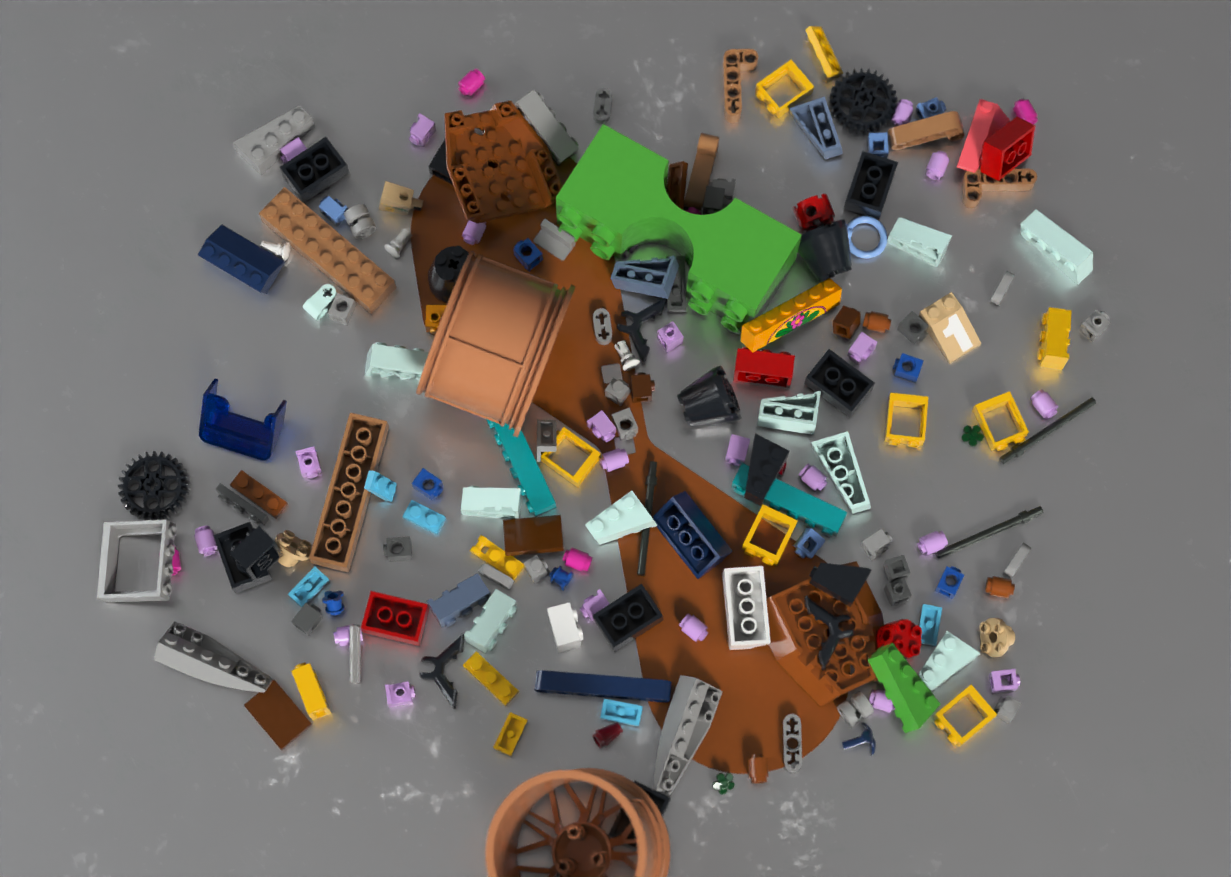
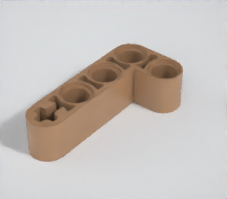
M730 49L724 53V116L730 123H736L741 118V72H751L757 68L759 56L753 49ZM750 58V59H753L754 61H753V62H747L746 59ZM728 59H734L735 62L731 63V62H728L727 60H728ZM728 76H735L736 79L731 80ZM735 93L736 96L731 97L728 94ZM731 106H734L735 113H732Z
M957 111L935 115L888 130L892 150H900L947 137L950 141H957L965 137L962 120Z
M705 133L700 134L697 154L684 199V207H693L702 211L706 186L709 184L718 151V136Z
M978 168L975 173L966 171L962 180L963 204L967 208H975L980 202L982 191H1030L1037 180V173L1032 169H1013L1001 180L998 181L992 178L994 182H989L986 178L990 176L980 172L981 168ZM971 177L974 178L976 181L970 182L967 178ZM1005 178H1011L1013 182H1007ZM968 195H974L976 199L972 200Z

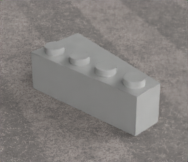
M532 90L515 103L516 108L545 143L551 158L558 166L579 150L576 140L573 137L570 138L566 132V127L563 123L557 121L554 111L545 105L544 98L540 93Z
M299 105L234 141L233 145L235 150L262 175L282 156L280 149L298 137L299 139L303 138L315 127L313 118Z

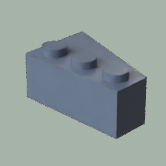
M825 97L789 108L792 118L825 160L843 154Z
M669 256V258L664 259L656 257L645 261H640V259L619 261L615 264L611 280L615 289L668 299L679 264L675 256Z
M477 573L458 583L457 587L451 591L445 590L442 592L443 596L433 601L431 598L427 600V603L440 626L449 627L461 615L465 617L470 614L475 606L486 604L491 593Z

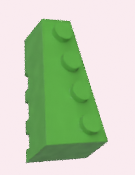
M893 643L880 647L868 661L879 683H883L886 691L885 695L888 700L891 699L896 709L894 712L897 718L900 717L904 725L902 726L904 732L917 730L939 707L940 702Z

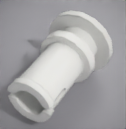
M403 228L395 240H391L390 244L384 246L386 251L393 257L399 258V252L403 251V246L412 238V234Z
M263 240L260 246L279 258L282 256L283 261H286L290 255L291 245L289 242L276 244Z
M624 340L619 341L618 345L615 344L614 347L621 357L622 369L624 371L632 370L639 365L640 360L638 358L635 359V355L630 352Z

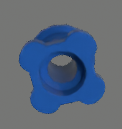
M562 566L554 567L549 575L551 577L550 582L557 583L561 586V590L564 591L573 578L574 573L572 571L570 573L562 569Z
M327 591L324 593L325 597L322 598V601L326 604L325 611L334 616L339 615L345 609L341 597L344 595L343 591Z

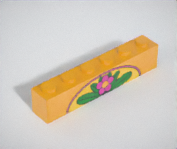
M831 278L826 279L743 324L741 342L750 351L755 352L840 305L842 288Z

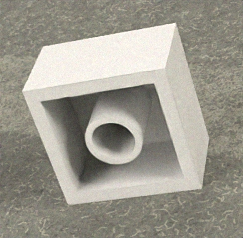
M570 602L547 608L558 653L581 647L583 633L581 626H576L578 616L575 607L571 608Z

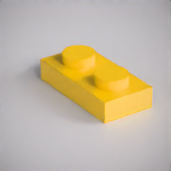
M509 712L493 749L512 757L528 720Z

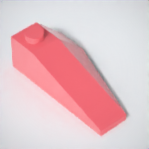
M983 99L979 100L957 165L958 168L975 173L981 166L982 145L985 139L991 137L1010 121L998 104Z

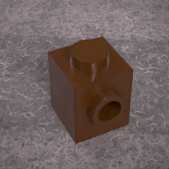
M843 305L833 320V333L851 339L861 324L860 312Z
M638 372L631 376L633 403L652 401L655 382L650 379V374Z

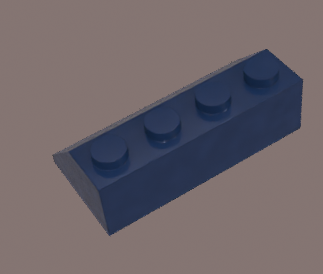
M223 224L206 239L198 253V256L264 294L268 293L285 263L282 259Z
M686 491L673 496L652 517L658 525L656 527L697 579H700L720 564L733 551Z

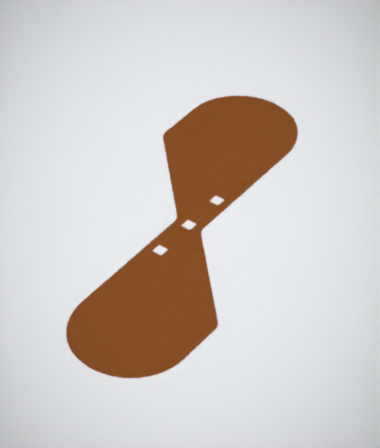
M571 158L559 166L553 160L562 185L565 184L577 165ZM488 162L491 168H496L493 162ZM433 175L418 198L423 200L421 211H413L410 232L412 234L411 249L424 325L426 321V305H447V303L440 302L432 294L428 283V272L436 255L447 247L461 246L469 253L470 251L475 252V257L481 254L491 260L548 282L558 284L557 288L561 290L563 286L567 290L571 284L575 285L573 295L532 403L596 445L601 454L616 449L614 439L618 438L619 435L616 431L615 437L606 443L593 434L591 430L593 427L589 429L587 421L602 410L612 422V414L630 408L638 426V433L633 438L636 452L627 454L629 463L625 464V467L607 472L605 469L611 505L630 491H633L645 507L647 490L645 482L649 472L650 461L657 462V486L654 488L651 517L673 496L686 491L733 550L720 564L700 579H697L656 526L650 527L645 576L637 575L642 530L618 539L627 593L642 584L664 618L662 622L636 638L642 677L672 682L670 702L648 701L658 725L663 729L667 711L680 675L695 677L723 692L710 729L692 758L694 761L722 772L748 774L747 759H750L753 754H763V757L767 758L768 772L784 767L783 720L789 714H795L801 720L802 758L824 741L841 716L837 706L847 700L848 692L820 707L777 663L768 644L750 649L729 650L722 573L725 568L763 566L766 599L779 592L810 579L809 574L813 567L816 566L818 568L820 563L827 562L816 554L812 558L805 557L804 559L795 553L796 548L793 546L796 541L790 538L777 566L774 564L772 566L762 562L761 558L745 554L742 546L757 514L657 448L650 441L647 435L642 403H633L631 376L636 373L635 368L624 371L622 369L621 357L614 347L615 344L618 345L619 341L624 340L632 353L629 334L620 332L617 329V324L627 326L626 318L620 315L624 311L621 290L615 289L611 280L616 264L614 256H611L609 260L598 257L590 249L592 244L580 237L564 261L534 243L533 240L540 232V224L544 219L560 227L557 225L556 203L541 210L487 221L485 224L486 229L479 243H474V245L468 244L464 241L462 233L469 220L465 217L454 186ZM501 195L502 200L509 201L506 195ZM527 238L543 255V261L530 271L514 256L513 250L519 241H524ZM524 251L522 254L524 256H529L532 254V252ZM599 308L606 309L610 314L612 340L607 345L599 344L595 338L593 313ZM599 314V317L596 319H600V324H604V318L606 317H603V314ZM601 329L602 334L600 336L605 340L608 335L605 334V329ZM620 364L622 380L628 384L631 390L622 406L605 397V389L609 383H604L602 366ZM623 422L620 426L628 429L631 425L628 422ZM762 518L750 543L776 555L786 534ZM816 594L809 596L816 603L820 601L819 596ZM687 614L694 615L708 626L706 631L709 633L703 641L698 640L695 642L681 631L682 628L679 624ZM829 629L826 631L827 637L830 634ZM847 664L843 669L846 674H850V664ZM791 718L789 722H786L787 725H790V733L786 732V735H798V732L794 733V726L797 725V722H794ZM789 738L787 746L795 749L798 746V741L795 738ZM787 752V755L791 754V760L787 763L792 764L796 762L794 760V755H799V752Z

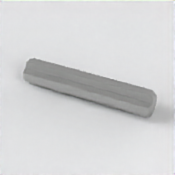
M356 624L350 625V682L352 683L361 681V627Z

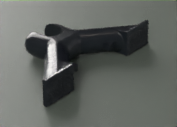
M666 298L638 313L625 310L620 314L633 322L630 326L617 324V329L630 335L642 365H645L650 347L646 345L647 339H644L640 332L641 325L649 319L654 320L656 315H662Z
M806 595L804 600L808 615H814L815 621L821 620L829 628L830 634L826 642L821 643L822 650L818 653L822 670H825L840 639L854 635V630L842 631L838 627L840 622L848 621L851 617L847 614L834 616Z
M463 633L438 657L424 656L421 659V662L435 665L433 672H419V676L422 679L435 681L453 709L456 708L458 692L453 688V682H449L444 675V668L451 659H457L458 653L463 652L465 640Z

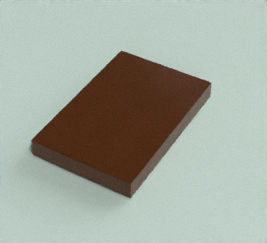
M561 515L503 520L506 556L564 551Z
M275 680L272 681L265 693H257L244 704L246 709L281 750L286 748L312 725Z

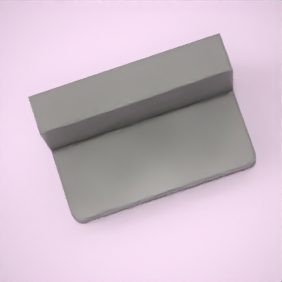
M544 219L540 224L541 230L533 242L564 261L576 245V242H574L575 238L563 230L559 232V227Z
M537 420V462H541V452H556V420Z

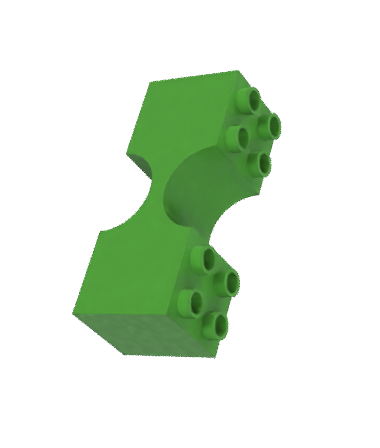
M603 124L556 196L557 225L560 226L558 231L561 232L563 230L574 237V242H577L580 237L591 243V251L605 260H609L611 256L622 260L624 252H629L635 245L641 246L654 243L674 249L681 256H685V261L689 267L686 298L690 299L688 302L689 307L702 315H707L709 311L722 317L721 324L727 330L740 334L742 325L762 315L796 261L802 234L737 198H734L727 207L713 214L697 215L682 210L672 202L666 192L669 160Z

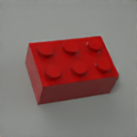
M1015 117L1000 130H997L991 137L985 139L982 145L983 154L980 160V172L999 181L1029 158L1032 153L1035 125Z
M747 347L738 348L733 381L790 388L795 355H791L789 352L772 353L771 350L767 349L752 352Z
M371 591L361 630L365 634L420 646L429 613V606L425 603Z

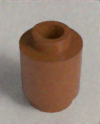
M874 311L866 312L863 327H867V330L885 333V330L890 328L891 319H888L889 315Z
M996 576L988 577L985 592L991 596L1009 598V595L1014 593L1015 584L1012 583V579Z
M753 754L750 759H747L749 779H751L752 784L766 783L767 777H769L767 758L763 757V754Z

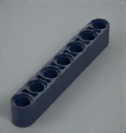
M538 670L536 671L534 691L665 703L670 702L672 682L658 679Z

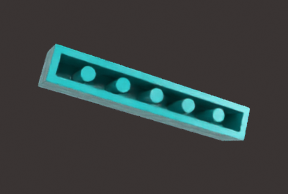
M486 419L490 429L494 428L496 432L494 438L497 444L502 445L504 449L502 451L504 460L506 462L509 461L512 466L509 470L513 479L517 478L520 483L517 487L521 489V496L525 495L528 500L525 504L529 513L533 512L535 517L555 509L556 502L522 430H520L517 438L513 436L514 429H508L509 425L505 424L502 427L500 424Z
M744 463L741 464L731 486L734 492L740 495L745 494L749 466ZM778 479L775 480L764 501L770 508L782 511L793 519L803 521L804 525L814 529L816 527L829 537H832V535L837 536L847 515L846 511Z

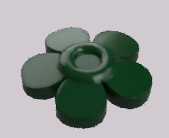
M967 425L963 429L966 434H963L961 438L964 442L969 441L970 446H976L977 441L981 442L984 435L979 433L981 428L978 425L973 426V428Z
M723 773L717 774L716 779L718 781L713 782L715 790H718L720 794H726L727 788L729 790L734 788L735 784L732 782L733 775L731 773L726 775Z

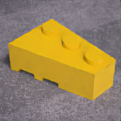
M1049 307L1047 312L1043 313L1042 324L1045 325L1044 331L1040 333L1039 340L1042 342V349L1039 348L1037 357L1040 360V367L1063 370L1069 359L1067 347L1070 345V339L1068 338L1069 331L1071 330L1072 310Z

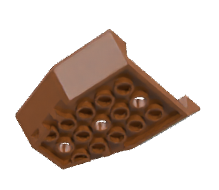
M511 100L495 103L490 111L463 115L462 110L444 114L447 171L467 220L478 224L541 210L556 203V196L563 185L549 150ZM475 129H480L483 135L477 134ZM488 162H493L496 168H491ZM501 195H506L509 201L502 200Z
M855 561V562H850V563H846V564H841V565L859 567L857 561ZM811 578L766 599L771 642L768 645L777 663L820 707L871 681H878L868 659L878 649L876 635L879 628L884 626L882 611L867 581H865L851 607L809 584ZM811 594L818 595L820 601L817 604L834 616L847 614L851 617L848 621L840 622L838 627L842 631L854 630V635L840 639L825 670H822L818 653L822 650L821 643L826 642L828 638L826 631L829 628L821 620L815 621L814 615H808L804 600L806 595L808 597ZM847 664L852 665L854 673L846 674L843 669L844 666Z

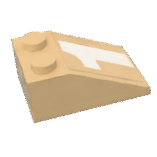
M952 292L920 311L919 317L929 325L928 334L949 364L981 345L963 307Z

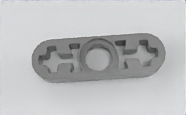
M789 714L783 720L784 767L791 773L799 771L802 766L801 720L795 714ZM791 718L794 722H797V725L794 726V733L798 732V735H786V732L790 733V725H787L786 722H789ZM789 738H795L798 741V746L795 749L787 746ZM798 751L799 755H794V760L798 764L795 768H791V765L787 763L791 760V754L787 755V752L795 753Z

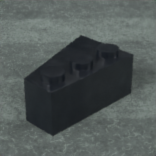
M756 433L753 440L744 498L762 506L790 451Z

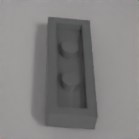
M675 256L679 268L669 298L667 299V312H686L685 256Z
M220 483L217 486L218 497L225 503H228V501L233 503V508L241 514L244 512L249 514L251 521L257 525L259 523L266 525L269 521L265 513Z

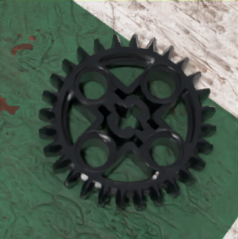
M862 68L859 73L854 69L852 75L847 71L846 76L841 75L840 81L836 80L835 86L831 89L829 106H831L830 113H834L833 119H838V125L844 124L843 130L849 127V132L851 133L854 129L857 135L860 131H863L864 135H866L868 130L874 133V129L880 132L881 126L885 128L887 122H891L892 115L895 113L894 109L897 106L898 99L895 97L896 90H892L893 84L888 85L889 78L883 80V74L878 77L877 71L871 74L870 69L866 73L863 72ZM862 82L860 88L852 86L851 84ZM872 84L874 87L868 88L866 85ZM880 89L886 98L876 95L877 90ZM848 93L850 96L844 97L842 94ZM841 105L850 108L848 115L844 113ZM880 106L885 110L880 111L876 107ZM857 115L861 119L856 120L852 116ZM867 115L875 118L873 121L864 122Z
M153 451L152 456L145 452V458L138 454L139 460L136 461L132 458L133 465L126 464L128 471H121L125 475V477H119V480L123 483L118 485V488L122 490L118 492L119 496L123 497L121 502L126 504V510L131 509V515L136 514L138 519L143 516L144 520H148L149 517H151V520H156V517L163 520V515L170 519L169 513L172 511L176 515L175 508L182 509L180 502H187L183 495L189 496V492L185 490L190 488V485L185 483L190 481L189 477L185 476L187 471L182 469V463L177 464V458L172 459L170 454L165 457L162 451L159 456H157L156 451ZM153 465H159L156 471H150ZM166 465L171 468L176 476H165L164 466ZM144 467V476H134L138 470ZM139 483L138 489L131 490L133 484ZM178 483L175 489H169L170 484ZM132 497H143L144 508L137 505ZM164 497H174L169 504L164 506ZM155 501L158 502V505H157L156 508H154V509H150V508H149V506H150V504H151L152 502H155Z

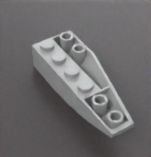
M176 621L158 641L154 660L191 677L228 688L265 693L273 681V678L210 636Z
M680 675L660 737L653 790L670 797L710 729L723 691L698 678Z

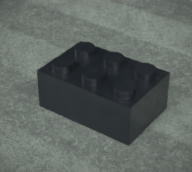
M324 137L280 166L283 177L303 203L349 174L346 162L327 137Z
M862 151L844 209L879 220L898 162Z
M828 349L807 375L804 384L814 392L821 391L820 396L850 418L873 390L875 382Z
M251 522L213 535L235 594L272 580L268 569L254 582L237 565L230 554L232 547L237 542H242L246 538V534L254 528Z
M260 526L256 529L252 528L246 534V538L242 542H237L230 552L237 565L254 582L283 556L276 542Z
M642 584L592 615L593 620L614 652L664 620L662 613Z
M634 781L651 797L662 816H664L671 798ZM624 808L620 809L608 834L610 839L620 836L631 823V819ZM634 829L626 840L637 839ZM638 843L623 844L638 851Z

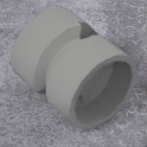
M365 204L355 205L344 213V217L348 225L351 226L350 230L355 239L365 238L376 231V226L372 218L369 217L370 213Z
M860 691L851 696L849 702L844 701L837 706L839 714L851 728L861 721V717L866 718L874 712L872 705Z

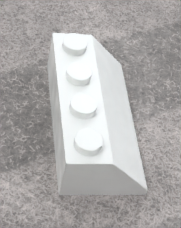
M763 566L725 568L722 577L729 650L750 649L770 644Z

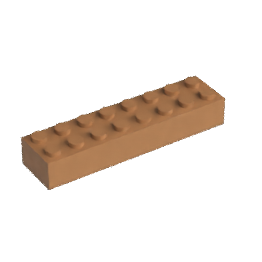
M285 187L260 211L259 215L264 224L284 241L289 242L291 247L346 294L351 295L370 314L397 288L394 279Z
M354 413L349 414L309 557L311 564L350 572L371 492L365 490L364 486L369 470L376 472L378 470L389 430L387 421Z

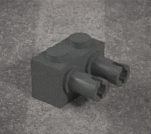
M706 186L702 215L721 211L733 201L724 197L725 188Z

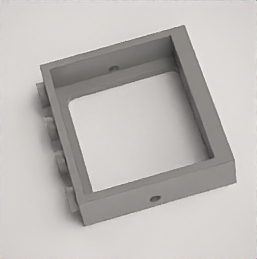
M168 520L104 522L97 599L104 602L169 601L172 591L171 575L173 574L172 561L175 554L174 538L177 533L176 524ZM162 534L157 590L115 592L119 538L127 535Z

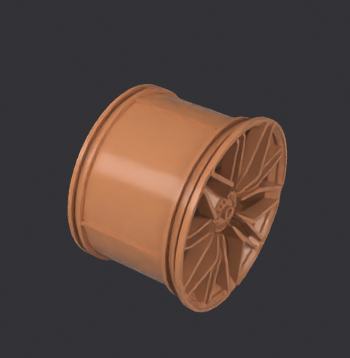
M470 251L439 324L420 377L416 394L421 395L424 392L426 398L430 397L496 422L502 427L507 424L509 425L508 429H514L513 436L518 438L573 295L575 285L571 284L567 290L563 286L561 290L557 288L558 284L548 282L491 260L481 254L475 257V252Z
M580 768L543 773L525 781L514 789L499 806L492 819L487 835L485 854L489 877H521L519 871L550 874L548 877H555L558 873L561 874L560 877H608L605 873L609 870L612 860L626 863L636 872L635 877H667L670 867L671 848L664 818L655 802L640 786L615 772L595 768ZM587 781L593 784L587 808L569 783ZM562 785L580 811L578 822L571 823L566 827L562 824L555 794V788ZM599 786L603 789L597 815L589 822L596 791ZM608 792L619 804L604 812ZM547 793H549L555 824L530 811ZM624 808L631 819V823L620 836L610 839L601 826L607 817ZM529 814L552 827L557 835L556 838H553L527 821V815ZM523 823L546 838L545 840L517 849ZM634 829L637 839L626 840ZM638 843V851H613L615 846ZM545 845L552 847L554 865L551 868L518 865L517 854ZM638 855V863L635 864L627 856Z

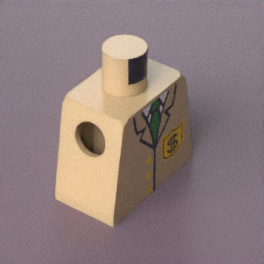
M385 181L379 210L408 215L410 209L421 211L423 200L413 198L414 190Z

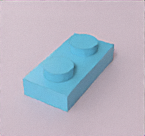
M369 470L364 489L385 501L392 502L397 483L376 471Z
M411 500L402 516L404 519L436 535L446 520V516Z
M314 566L288 595L302 608L330 580Z
M922 605L919 626L922 630L921 643L923 645L936 647L942 607Z
M604 699L600 719L639 727L643 706Z

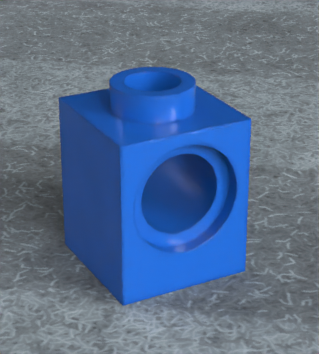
M529 238L519 241L514 246V256L528 271L543 261L542 253ZM524 251L532 252L529 256H524L522 253Z
M902 353L900 359L896 358L893 369L896 371L894 376L916 383L924 360ZM908 364L912 370H904L902 366Z
M424 468L412 482L413 488L430 500L438 497L443 491L442 480ZM425 483H434L431 489L424 488Z
M946 567L935 591L953 599L964 574L956 567ZM946 578H953L955 580V584H947Z

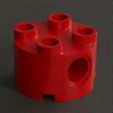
M821 194L822 198H818L815 195L797 203L798 208L793 206V212L800 230L808 232L823 224L825 226L835 222V214L827 194Z
M907 619L889 622L879 628L876 635V645L880 648L893 643L903 657L908 659L920 653L922 630L920 626Z

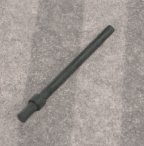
M1093 397L1088 399L1020 445L1016 444L1013 446L1011 451L999 458L1001 463L1005 464L1012 458H1017L1024 454L1026 449L1095 405V399Z
M654 461L649 463V472L645 482L647 485L645 509L650 516L652 515L654 488L657 486V462ZM650 527L642 530L637 575L645 576Z
M1039 506L1030 511L1020 512L1014 518L935 552L939 559L1019 523L1029 522L1031 518L1042 514L1043 509Z

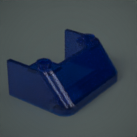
M214 379L203 394L199 425L200 439L205 443L255 459L268 460L273 454L284 424L287 401L283 400L276 412L269 413L265 417L264 422L229 412L230 404L228 400L216 395L218 379Z

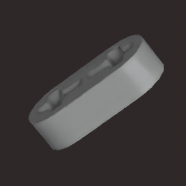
M606 88L599 89L595 96L593 116L594 120L599 124L607 123L611 113L612 93ZM603 94L606 95L605 104L602 103L601 97ZM601 109H604L603 118L599 117Z
M1006 271L990 300L997 305L1000 304L1015 276L1014 274Z
M599 308L593 313L595 338L599 344L607 345L612 340L610 314L606 309ZM599 314H603V317H606L604 318V324H600V319H596L599 317ZM601 329H605V334L608 335L605 340L600 336L602 334Z
M1025 543L1021 545L1005 569L1004 573L1011 578L1014 576L1031 550V547Z
M485 563L478 570V573L507 590H510L515 582L509 576Z

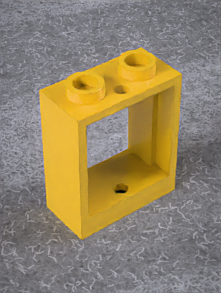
M789 60L758 82L755 94L760 101L765 102L768 111L772 115L775 114L777 118H780L789 111V108L795 107L812 95L814 86L796 64ZM785 75H788L802 92L779 107L765 90Z
M1010 391L974 406L972 411L991 451L995 449L1001 451L1007 448L1010 443L1018 444L1026 440L1025 437L1029 431ZM1006 405L1019 433L995 442L983 414Z
M890 393L884 442H889L890 445L908 444L909 447L913 448L923 446L928 408L927 396ZM893 406L921 409L918 437L891 434Z
M563 427L561 431H556L557 448L566 438L588 454L589 457L574 476L549 459L554 452H541V462L578 488L598 463L601 453Z
M763 504L743 543L742 549L745 550L744 553L751 557L757 556L761 558L762 562L772 566L774 564L777 566L798 520ZM762 517L788 529L776 555L750 543Z
M306 662L296 665L295 669L291 671L308 715L312 720H316L330 714V708L310 663L306 664Z
M970 685L938 711L933 718L935 719V725L940 730L944 729L948 734V740L954 746L960 747L994 719L997 714L978 691ZM966 696L985 719L964 737H961L943 714Z

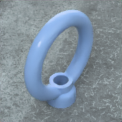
M858 216L847 223L850 252L853 255L868 259L876 257L885 249L887 232L879 220L871 216ZM868 223L878 230L880 242L875 249L862 251L853 245L851 241L852 229L856 225Z

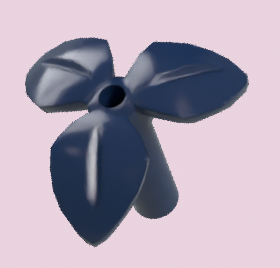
M862 722L861 725L865 728V731H863L861 736L844 741L842 745L844 749H848L863 743H869L871 746V756H873L876 750L873 732L865 722Z

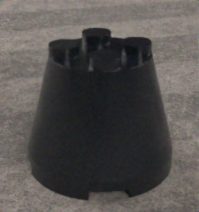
M845 219L818 227L801 236L798 253L819 282L852 270L848 229Z
M451 246L440 251L429 268V287L432 294L440 302L448 304L459 274L469 255V252L461 246Z
M721 365L712 368L683 389L680 394H677L680 404L684 405L686 410L683 412L685 420L691 426L729 423L742 418L740 414H737L740 407L732 385L724 377L726 373Z

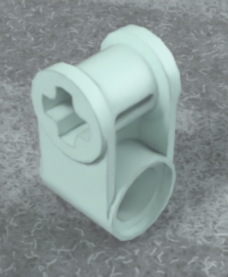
M330 284L323 285L304 303L303 309L316 321L320 320L330 309L337 294L334 286ZM326 293L332 294V296L329 297V296H326L325 294H326Z

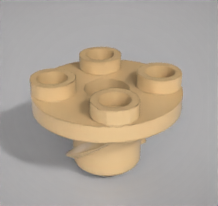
M285 530L284 533L276 536L275 542L283 554L278 560L281 565L292 567L297 564L298 560L305 561L309 559L312 546L310 542L299 539L289 530Z
M989 618L980 624V650L982 653H986L990 657H1001L1007 652L1009 646L1014 644L1015 633L1002 619Z

